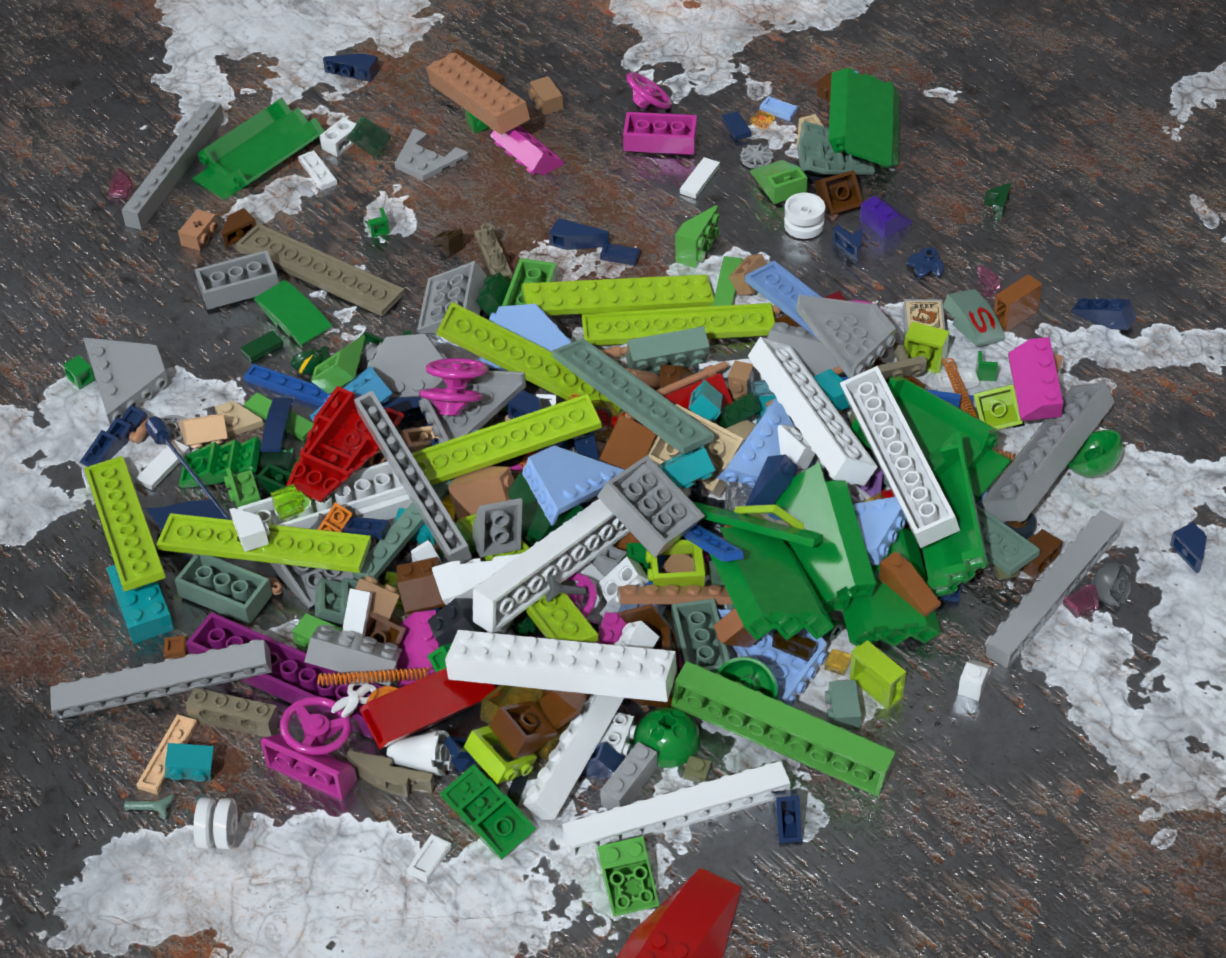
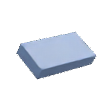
M770 96L760 105V111L788 121L793 119L799 109L795 105Z

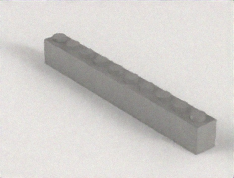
M206 100L123 207L122 214L125 226L139 230L144 228L196 159L197 153L205 147L223 123L224 115L220 103Z
M370 391L354 399L358 414L448 562L460 561L462 563L470 559L468 544L374 392Z
M1102 510L1096 516H1092L1087 523V527L1085 529L1082 528L1078 532L1076 540L1069 542L1064 554L1057 556L1052 568L1048 567L1043 578L1034 583L1031 592L1025 594L1021 599L1020 605L1017 608L1014 607L1008 619L999 624L997 632L987 638L985 646H987L985 656L1009 668L1120 536L1123 521Z
M252 640L242 645L233 644L228 646V648L211 649L206 653L188 654L183 658L166 659L164 662L156 664L147 663L142 667L125 668L120 672L103 673L93 678L84 677L79 679V681L70 683L61 682L56 686L50 687L51 711L59 719L190 691L194 687L203 688L271 673L270 648L264 640Z

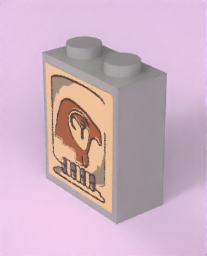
M904 299L902 313L904 339L912 321L945 330L942 299Z

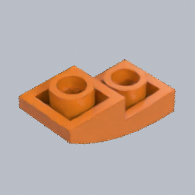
M335 502L317 530L341 532L353 513Z

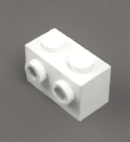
M616 712L599 743L605 741L621 755L627 757L631 744H629L630 740L635 738L637 726H634V716Z

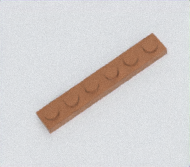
M628 584L618 586L617 588L620 604H677L714 599L715 604H733L726 588L718 585L634 586Z

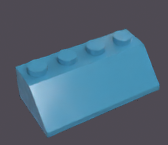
M371 366L344 387V389L353 392L356 398L373 391L381 404L385 403L392 394L391 390ZM322 406L310 415L312 421Z

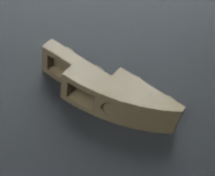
M348 751L347 753L348 761L355 768L356 774L379 789L404 797L409 796L410 790L433 793L435 784L432 773L423 770H410L401 766L393 767L392 758L383 755H370L361 751Z

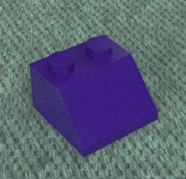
M873 196L861 203L860 220L883 239L912 224L908 217L877 196Z

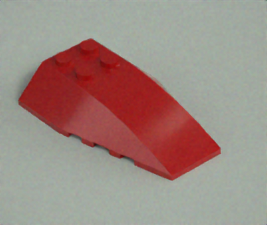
M337 386L316 414L312 430H309L306 437L307 442L300 451L299 461L295 463L287 482V488L321 503L380 450L357 412L354 401L356 397L353 392ZM386 407L385 412L396 428L404 418V414Z
M699 868L633 930L616 958H722L742 887L703 868Z

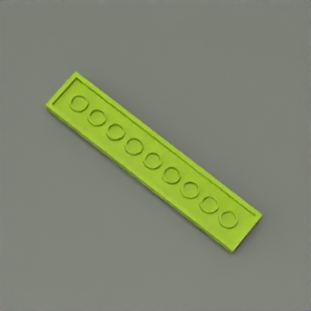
M707 274L523 283L522 285L525 304H536L546 315L712 306L713 301H715Z
M451 302L436 335L510 372H524L526 380L565 400L572 397V394L580 396L588 394L594 407H605L610 410L612 417L619 413L621 409L619 406L554 359L551 351Z
M771 303L581 314L583 338L593 346L627 344L630 339L702 326L705 328L707 338L710 339L767 336L775 324Z
M588 394L411 454L432 486L600 429L602 425Z
M123 456L84 468L124 592L166 578Z
M170 513L156 545L158 550L360 573L372 541L371 536L267 524L270 535H267L269 544L244 552L232 520Z
M477 513L459 519L460 527L472 542L473 523ZM521 538V550L489 555L484 558L487 561H492L494 557L521 554L530 548ZM560 593L550 602L546 601L545 595L525 610L547 639L587 643L598 641L597 632L566 594Z

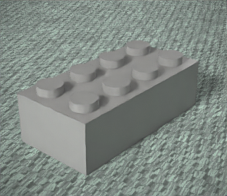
M267 250L195 269L198 286L207 310L256 297L279 283L276 270Z
M318 625L311 636L304 661L341 673L344 672L346 674L348 672L349 675L351 671L353 673L357 671L358 674L360 671L362 673L366 671L368 674L369 670L371 672L375 670L377 673L378 670L386 672L388 669L390 672L391 669L394 671L397 669L402 649L393 643L382 644L372 637L362 638L355 636L356 634L351 631L341 632L334 630L335 628L330 625ZM387 673V682L384 681V674H383L382 683L380 682V677H379V674H378V683H379V684H383V685H386V686H390V685H391V682H389L388 673Z

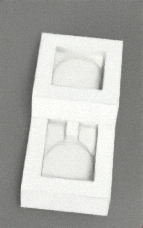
M957 368L966 389L979 385L980 382L975 369ZM936 373L933 379L938 391L954 392L947 373Z

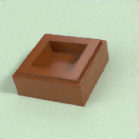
M186 636L164 638L165 659L183 658L187 655Z

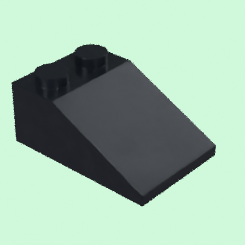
M455 598L428 619L433 635L440 646L453 643L458 630L488 633L487 630L473 622L472 598Z

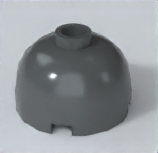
M1109 563L1103 565L1093 575L1091 584L1096 597L1101 602L1116 607L1120 606V602L1122 604L1126 602L1131 589V582H1128L1127 576L1131 575L1129 566L1120 563Z

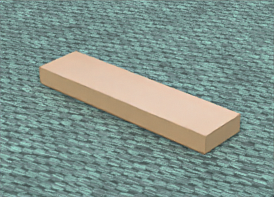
M179 714L176 715L136 784L139 790L156 795L159 794L167 780L165 778L167 744H187L198 726L196 719Z

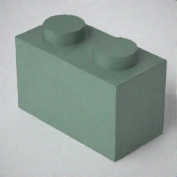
M856 680L829 682L828 691H825V704L830 705V709H827L828 722H832V725L843 727L846 730H859L861 711Z

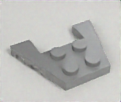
M414 128L395 161V168L424 181L442 172V169L447 166L453 167L457 165L456 162L461 159L463 161L467 160L469 153L455 147L445 157L420 146L427 140V134Z

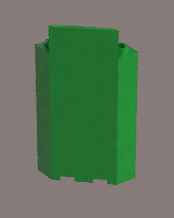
M851 68L832 72L828 141L835 153L846 151L848 154L878 163L881 169L898 164L900 96L894 83L879 81L877 77L866 73L864 75L856 73Z
M281 97L198 152L200 162L207 169L193 177L192 180L225 200L318 138L325 131L316 118L308 122L299 107L291 111Z
M902 376L891 377L888 387L926 461L954 433L961 431L974 499L978 502L1012 461L992 449L997 444L999 430ZM855 418L851 431L861 444L870 448Z
M961 431L954 433L927 458V463L946 497L960 529L956 533L922 547L928 576L927 586L936 597L953 594L958 590L957 586L962 581L967 583L975 576V571L978 568L984 569L988 566Z
M820 462L793 477L790 485L775 501V504L805 525L804 530L823 535L822 542L814 547L786 540L783 541L796 555L825 611L847 610L851 598L872 596L876 582L846 480L825 482Z
M719 527L725 540L743 551V559L723 562L710 553L709 555L744 628L756 641L773 628H776L786 640L804 627L816 640L834 628L796 555L782 539L736 527Z
M903 528L899 531L896 541L892 543L887 556H884L883 560L896 551L912 564L927 584V577L917 540L913 532ZM880 564L871 566L876 582L872 596L851 598L847 610L843 611L849 642L855 646L862 645L867 640L871 644L882 640L895 647L910 636L925 644L941 633L935 610L924 617L879 579Z

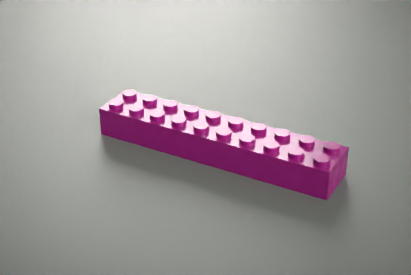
M212 612L186 642L189 654H201L211 649L228 648V646L233 644L242 645L252 640H264L270 648L272 672L240 679V681L292 704L306 697H324L337 702L349 696L347 693L349 686L348 676L346 685L344 684V679H342V685H340L338 676L337 686L335 685V679L333 680V685H331L330 677L329 685H326L325 680L324 686H322L321 678L320 684H318L320 673L322 676L324 673L326 675L330 673L332 676L333 673L337 674L338 671L304 662L306 653ZM369 681L368 683L375 686L376 689L382 688V686L375 683H371V681ZM362 685L355 686L353 690H358ZM371 691L367 692L363 697H369ZM358 703L355 711L349 715L351 717L352 731L374 739L359 710L365 704ZM319 705L304 707L307 711L314 714L324 715L328 720L341 718L338 713H332V709Z

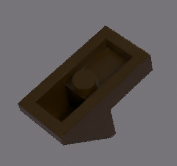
M461 228L446 230L430 240L433 246L441 245L447 256L451 257L463 248V231Z
M777 629L773 632L772 647L805 661H809L814 655L817 643L803 638V629L788 640Z

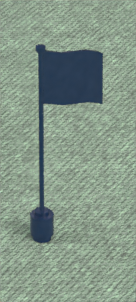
M157 416L150 417L145 423L147 433L156 444L166 443L209 498V500L188 501L165 507L146 508V511L161 531L170 513L231 520L169 441L172 437V431L162 418Z

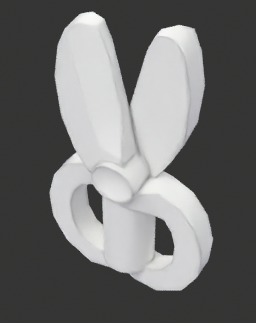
M357 679L356 684H353L352 681L347 690L349 696L337 701L332 707L331 712L335 713L345 708L341 716L344 718L355 711L358 703L366 704L368 697L364 698L363 696L369 691L372 693L376 690V687L368 684L366 680L364 684L362 679H360V684H358ZM362 685L358 690H353L355 686Z

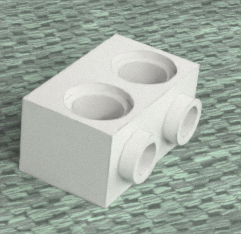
M344 117L320 135L322 149L336 157L361 139L359 125Z
M626 557L597 586L608 603L620 608L621 604L617 595L618 586L628 584L645 586L649 581L641 565L637 561Z

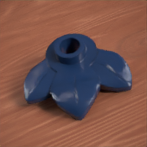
M926 247L920 253L911 255L907 261L908 266L915 267V273L918 278L924 277L930 271L937 277H940L943 273L944 265L939 259L938 251L935 248Z

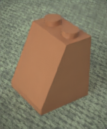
M488 466L456 477L448 486L457 519L476 514L481 505L511 500L508 496V491L514 482V477L510 467Z

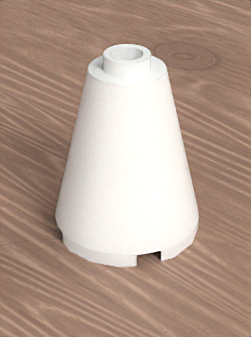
M438 730L404 738L388 746L387 757L392 758V763L418 771H427L437 776H445L444 771H449L452 761L449 749L444 743L449 734L447 731Z

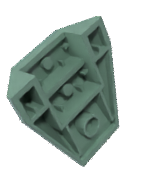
M803 121L797 151L799 165L804 173L838 175L854 170L855 175L874 174L875 170L872 161L848 154L846 151L835 153L828 141V128Z

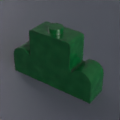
M519 473L508 491V496L511 500L522 499L521 538L529 543L532 540L535 542L541 541L550 532L555 531L564 522L569 521L578 512L584 510L582 506L577 505L559 514L555 525L551 526L533 491L530 489L527 480L521 473Z

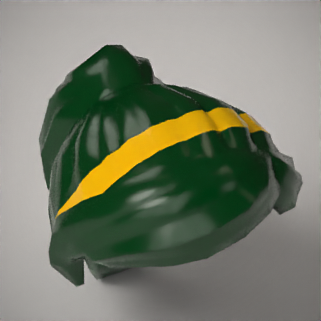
M323 346L321 349L312 347L310 351L298 353L293 357L291 366L301 374L312 375L315 367L330 357V348L327 346Z

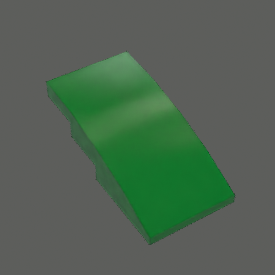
M286 280L281 281L254 298L276 327L280 326L288 337L292 336L301 348L332 329L331 323Z
M254 437L240 443L234 439L222 446L213 442L185 455L184 460L204 486L225 482L224 477L227 476L226 468H230L232 475L250 470L253 473L257 470L261 440L258 437ZM182 466L179 486L181 488L198 487V483L187 469Z
M475 764L439 793V796L501 860L536 830L506 794L504 795L490 779L488 780Z

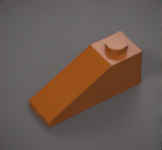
M896 551L880 562L879 579L924 617L940 606V601L912 564Z

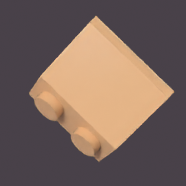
M222 414L178 420L185 445H191V448L201 447L203 442L209 441L210 443H223L222 439L227 438L224 415Z

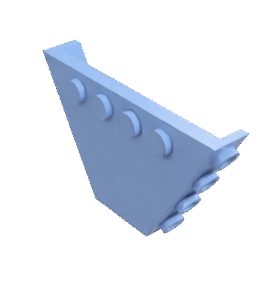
M536 304L499 306L496 313L492 312L489 321L551 352L554 349L572 343ZM479 357V360H477L487 364L489 371H507L482 357Z
M777 397L766 408L763 416L716 479L753 489L767 457L781 455L778 426L794 425L786 414L783 405L777 401ZM812 459L811 463L809 464L808 468H810V467H812L813 465H815V462H814L813 459Z
M552 446L528 458L526 465L523 467V476L543 509L545 516L551 526H553L559 514L597 496L607 481L624 470L569 450Z
M895 497L853 504L871 566L879 565L884 556H887L889 548L896 541L899 531L904 528L906 518Z
M717 609L719 620L732 610ZM805 627L803 628L802 637L817 643L816 652L809 661L772 647L773 632L776 628L766 633L749 648L733 646L740 657H753L769 666L778 683L777 700L791 707L795 703L796 696L798 694L801 695L805 690L808 679L812 680L814 678L817 667L819 665L822 666L827 658V653H825L826 642L822 637L816 640Z

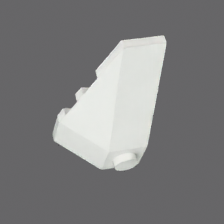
M520 554L497 556L492 561L485 562L480 561V558L473 559V563L460 564V561H452L432 567L442 600L447 605L455 598L473 599V589L478 584L484 582L493 573L498 572L507 563L520 556Z

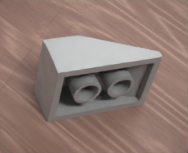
M521 498L479 506L473 523V543L480 557L521 550Z

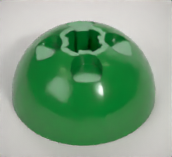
M1114 430L1093 432L1074 455V458L1067 464V467L1074 473L1088 478L1100 477L1109 473L1116 467L1122 455L1123 444L1120 434Z
M746 656L736 657L725 662L716 672L724 678L733 682H739L747 688L760 691L764 695L777 700L778 683L769 666L759 659Z
M660 707L650 711L641 719L637 726L634 742L635 745L639 742L657 752L658 767L673 768L686 764L689 756L695 757L701 745V735L698 725L688 713L675 707Z

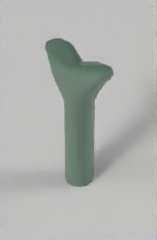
M171 794L158 801H125L124 808L125 810H154L160 813L166 820L168 816L167 809L172 804L175 796Z

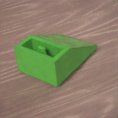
M780 160L750 170L773 204L786 201L790 196L797 193H807V176L799 166Z
M718 206L711 207L681 225L675 234L676 263L697 268L698 264L703 262L705 253L711 249L714 239H717L720 233V228H718L720 220Z
M362 335L316 366L311 382L327 394H330L337 386L342 387L344 384L354 380L357 375L358 364L360 363L361 351L364 348L365 336Z
M643 836L595 848L613 917L659 906Z

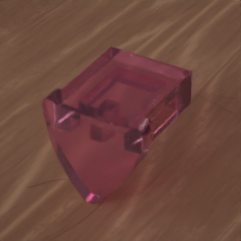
M120 168L112 176L108 192L110 198H128L130 187L133 184L129 175Z
M982 264L976 269L979 280L986 284L982 291L983 295L990 296L1001 288L1000 279L996 274Z
M1094 584L1086 585L1063 600V605L1076 619L1091 610L1099 608L1098 594Z

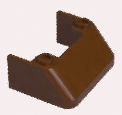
M652 604L619 612V616L626 624L642 621L659 636L653 649L675 651L677 673L668 701L632 698L633 702L642 706L673 707L671 704L674 684L680 673L678 643L673 627Z

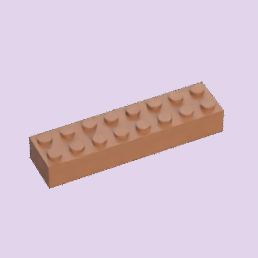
M455 52L432 62L431 65L426 67L430 84L500 135L530 120L526 101Z

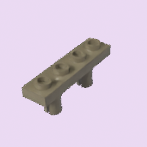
M486 223V228L485 224H482L481 230L474 231V236L490 274L494 275L500 272L508 281L512 280V272L503 254V249L500 247L495 236L492 224Z
M898 345L894 347L897 362L878 366L882 376L887 381L891 377L920 375L925 372L927 361L925 355L909 359L905 346ZM868 366V367L865 369V371H867V370H869V369H872V368H874V367H869V366Z

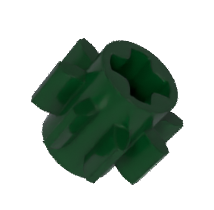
M524 610L513 619L511 627L517 635L526 636L529 635V632L534 633L537 625Z

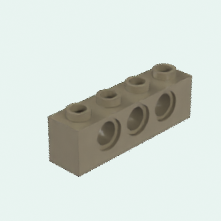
M195 687L185 704L189 718L196 719L200 723L262 737L274 735L280 722L276 705Z

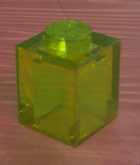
M294 484L270 493L273 507L280 520L304 511L302 503L305 502L303 493L301 490L297 491Z

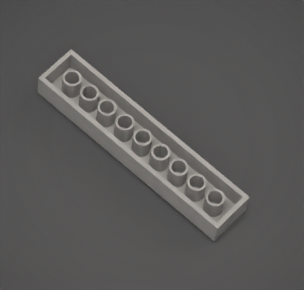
M1106 382L1071 386L1062 398L1063 409L1061 417L1045 419L982 499L983 509L1003 523L1007 521L1021 522L1028 518L1032 510L1038 505V502L1047 493L1070 460L1074 458V455L1115 403Z

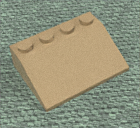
M676 404L678 408L715 434L714 441L704 445L713 462L715 471L712 472L713 475L704 480L699 478L693 482L694 485H696V481L702 482V490L719 498L728 482L716 478L726 468L745 439ZM659 436L656 437L647 453L656 465L681 454Z

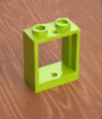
M678 540L660 555L692 553L694 571L658 573L657 557L655 558L646 550V563H650L651 567L647 569L648 581H652V585L704 586L705 569L702 549L688 540Z
M868 640L862 645H857L851 652L850 680H856V685L887 710L903 699L906 671Z
M489 725L472 730L464 745L469 754L497 784L512 781L519 776L528 775L532 771L533 764L537 758L532 754L514 759L489 728ZM499 744L513 761L506 763L492 748V745Z

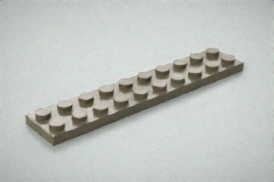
M259 223L235 244L236 250L247 255L267 250L275 268L380 316H383L405 295L404 288Z

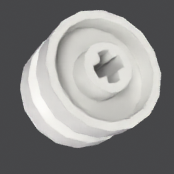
M797 193L786 200L784 227L791 236L808 239L818 236L823 231L825 204L819 196L812 193Z
M201 797L198 800L194 815V842L196 848L211 849L214 844L219 850H231L233 848L238 824L237 805L233 798H221L218 803L213 798Z

